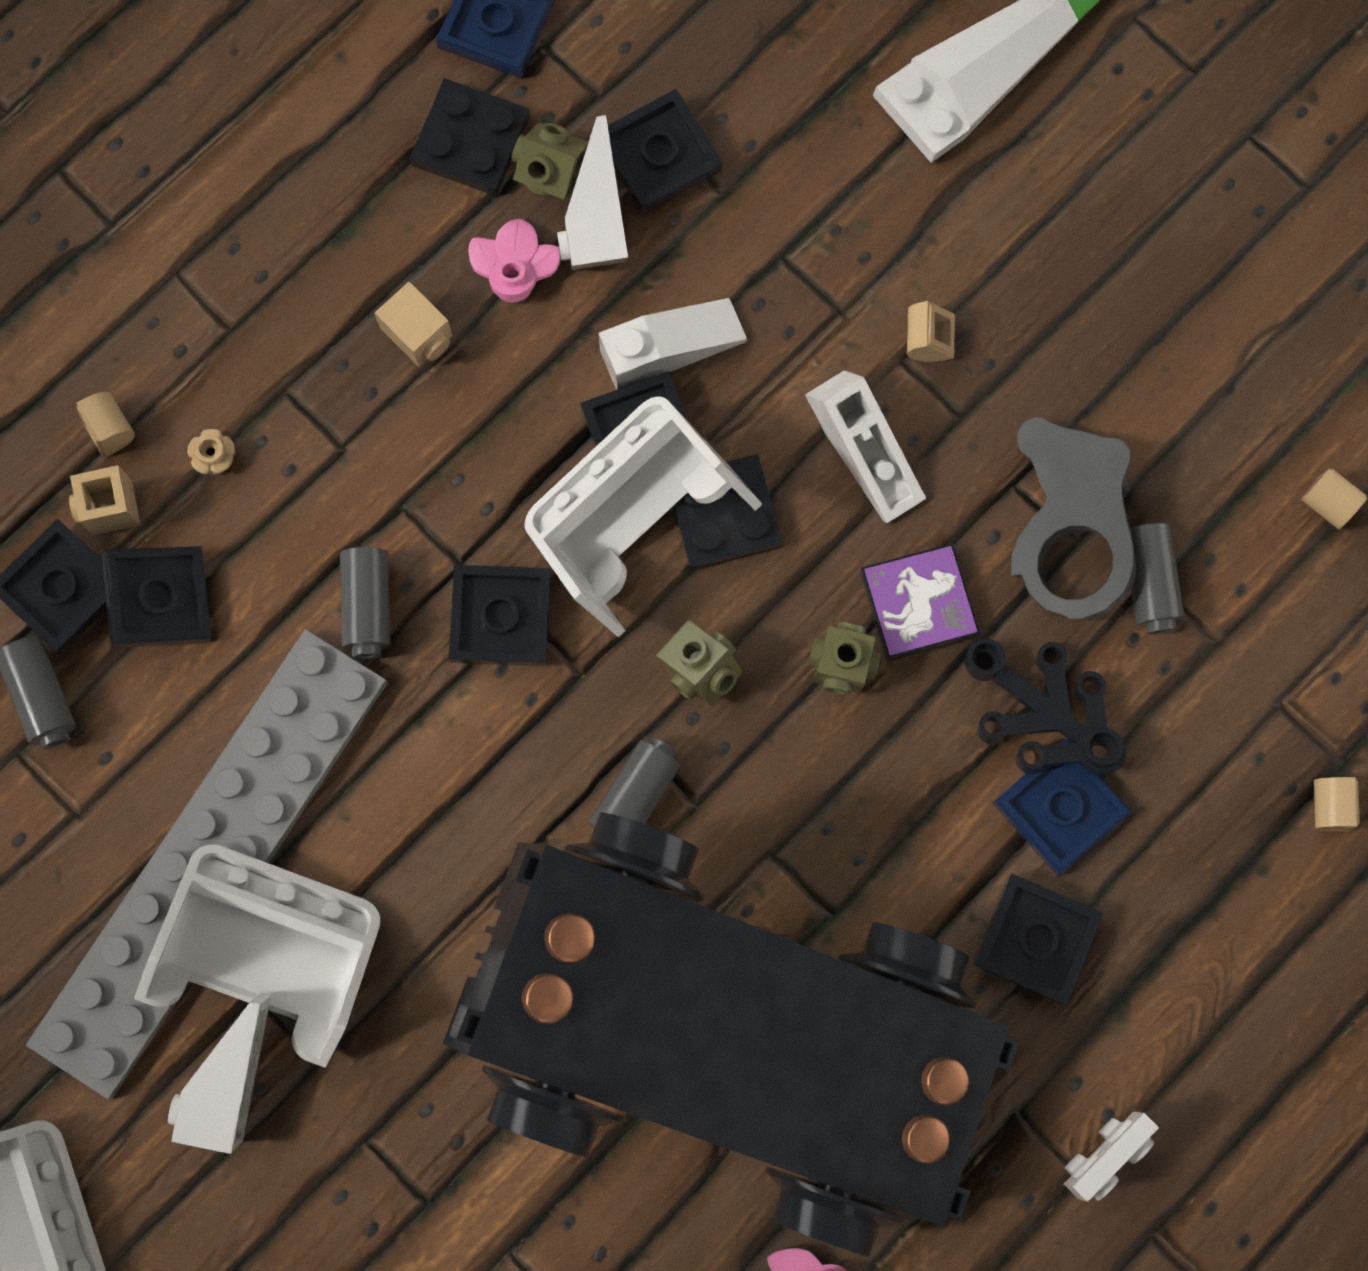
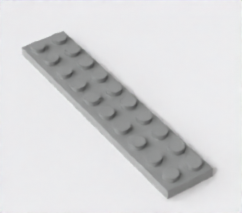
M306 629L303 631L26 1043L27 1047L106 1099L114 1098L177 1003L175 1002L165 1007H156L135 1000L134 996L192 854L198 848L205 845H220L269 863L388 684L384 678Z

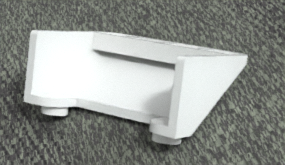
M220 845L202 846L192 854L148 958L134 999L156 1007L169 1006L181 998L188 981L248 1003L261 993L269 994L271 999L268 1010L297 1020L291 1037L295 1052L302 1059L326 1068L347 1026L380 927L379 912L369 901Z

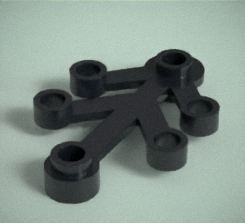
M987 638L979 639L969 647L965 658L967 672L979 681L992 680L1034 712L1003 715L999 712L991 711L984 714L977 728L978 735L982 741L988 744H998L1008 735L1060 732L1073 742L1052 746H1043L1035 741L1024 743L1017 753L1016 764L1026 774H1036L1044 766L1073 763H1080L1088 772L1096 775H1108L1121 767L1126 757V746L1121 736L1108 728L1103 700L1106 682L1099 673L1094 671L1084 672L1079 676L1074 687L1078 700L1085 703L1086 727L1071 715L1064 670L1067 652L1062 645L1056 642L1045 643L1041 646L1036 656V665L1045 674L1048 697L1005 665V650L997 641ZM1052 652L1059 657L1060 662L1058 664H1049L1044 660L1043 654ZM978 658H987L991 661L993 667L983 670L977 666L976 660ZM1086 681L1093 682L1097 686L1098 692L1095 694L1085 692L1082 683ZM990 721L996 722L1000 725L1002 731L999 734H991L987 732L984 724ZM1094 746L1104 747L1108 752V758L1099 759L1095 757L1092 748ZM1027 751H1033L1040 757V762L1038 764H1029L1025 761L1023 754Z

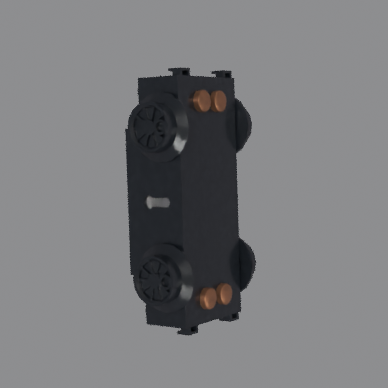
M601 812L589 843L566 845L563 851L546 844L518 842L494 906L495 909L501 911L495 927L487 926L485 929L486 933L492 934L490 945L484 954L476 953L475 959L481 960L482 964L475 978L467 977L443 1044L468 1056L535 1079V1082L483 1065L482 1071L498 1088L487 1116V1121L551 1147L588 1157L599 1126L624 1123L625 1117L575 1096L585 1097L817 1181V1183L767 1167L765 1172L781 1188L771 1220L817 1240L868 1257L871 1255L880 1226L904 1223L905 1218L857 1199V1196L943 1227L947 1217L958 1221L962 1220L971 1191L959 1187V1180L995 1070L999 1068L1010 1071L1019 1045V1041L1007 1037L1009 1026L959 1007L975 1008L976 1005L974 1000L960 987L970 958L967 954L944 943L901 928L882 923H872L863 952L840 954L839 958L836 959L691 901L702 902L705 896L688 878L699 849L695 845L672 834L614 814Z

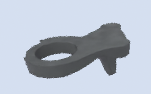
M1042 417L1031 418L1020 425L1017 443L1020 451L1032 461L1047 502L1032 517L1016 540L1012 552L1011 576L1023 578L1029 594L1050 613L1069 620L1090 621L1111 613L1126 598L1136 576L1135 550L1123 495L1130 493L1127 474L1132 460L1131 451L1121 439L1104 438L1088 432L1064 428ZM1075 531H1090L1103 536L1108 541L1113 553V569L1106 584L1095 594L1083 599L1066 600L1053 595L1048 590L1043 577V563L1049 548L1060 537Z

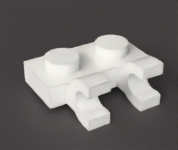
M1132 1112L1124 1122L1111 1118L1099 1131L1106 1139L1089 1158L1077 1154L1064 1167L1072 1175L1064 1185L1080 1200L1088 1202L1092 1197L1097 1201L1101 1200L1118 1183L1119 1178L1115 1173L1127 1161H1130L1132 1164L1138 1162L1153 1147L1154 1141L1150 1137L1159 1127L1142 1112Z

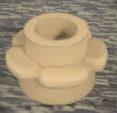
M207 429L201 432V436L194 437L190 441L187 453L192 458L191 465L197 472L202 474H220L231 465L235 446L231 438L223 436L221 431ZM209 448H214V455H207V450Z

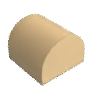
M929 301L911 305L908 308L907 356L911 359L925 362L953 359L955 339L954 313Z
M99 392L76 402L80 419L102 456L107 458L132 442L135 433L110 392Z
M1328 469L1316 479L1301 500L1339 530L1351 519L1367 498L1363 492L1335 470Z
M1330 777L1314 780L1316 830L1349 832L1360 824L1358 780H1356V777Z

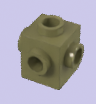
M538 123L526 136L521 134L516 141L512 153V161L517 163L513 180L525 184L533 193L553 195L565 200L575 187L588 142L569 135L568 131L562 126L552 123Z
M689 620L656 655L672 677L669 682L681 695L690 701L697 696L710 707L734 687L737 678L743 672L733 657L737 650L729 640L717 631L710 636Z
M839 622L837 627L828 625L824 638L815 637L808 662V665L816 667L813 682L822 684L825 691L845 696H850L852 692L860 694L866 679L874 681L876 678L881 657L880 652L873 651L876 637L866 635V629L856 624ZM842 650L854 653L855 659L852 662H843L838 657L837 652Z

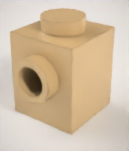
M410 282L404 285L374 313L380 329L418 367L427 359L433 361L443 354L450 344L449 339L453 336L449 321Z
M118 465L70 476L73 495L69 496V504L73 519L76 523H80L93 536L140 526L132 480Z

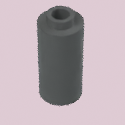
M1153 523L1132 527L1130 530L1135 550L1137 571L1131 586L1136 626L1147 628L1148 635L1174 632L1177 630L1176 623L1185 620L1171 525Z
M356 547L342 550L340 552L342 648L352 651V658L381 657V650L391 647L388 551L375 547Z
M27 637L1 647L0 672L29 744L41 745L42 750H49L67 743L71 739L69 733L75 730L77 726L42 639L40 637Z
M655 737L652 738L650 743L640 740L591 816L588 824L594 828L601 812L645 824L681 767L674 760L678 752Z

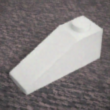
M606 115L596 117L565 216L566 231L557 232L561 260L570 259L572 270L624 263L628 260Z
M730 298L644 315L599 333L600 352L616 390L667 371H674L747 342V337Z
M844 370L805 394L826 436L885 523L890 522L926 499L864 377Z
M261 993L247 1005L183 1088L181 1094L174 1095L168 1114V1124L174 1125L171 1142L232 1154L243 1142L271 995Z

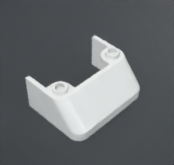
M653 397L643 402L533 505L525 519V530L572 597L617 637H620L625 632V629L606 603L621 591L625 583L627 570L619 556L687 493L697 502L706 504L721 498L732 487L755 511L762 503L722 457L666 398Z
M38 1120L1 1131L0 1271H106L71 1160L59 1129L48 1121Z

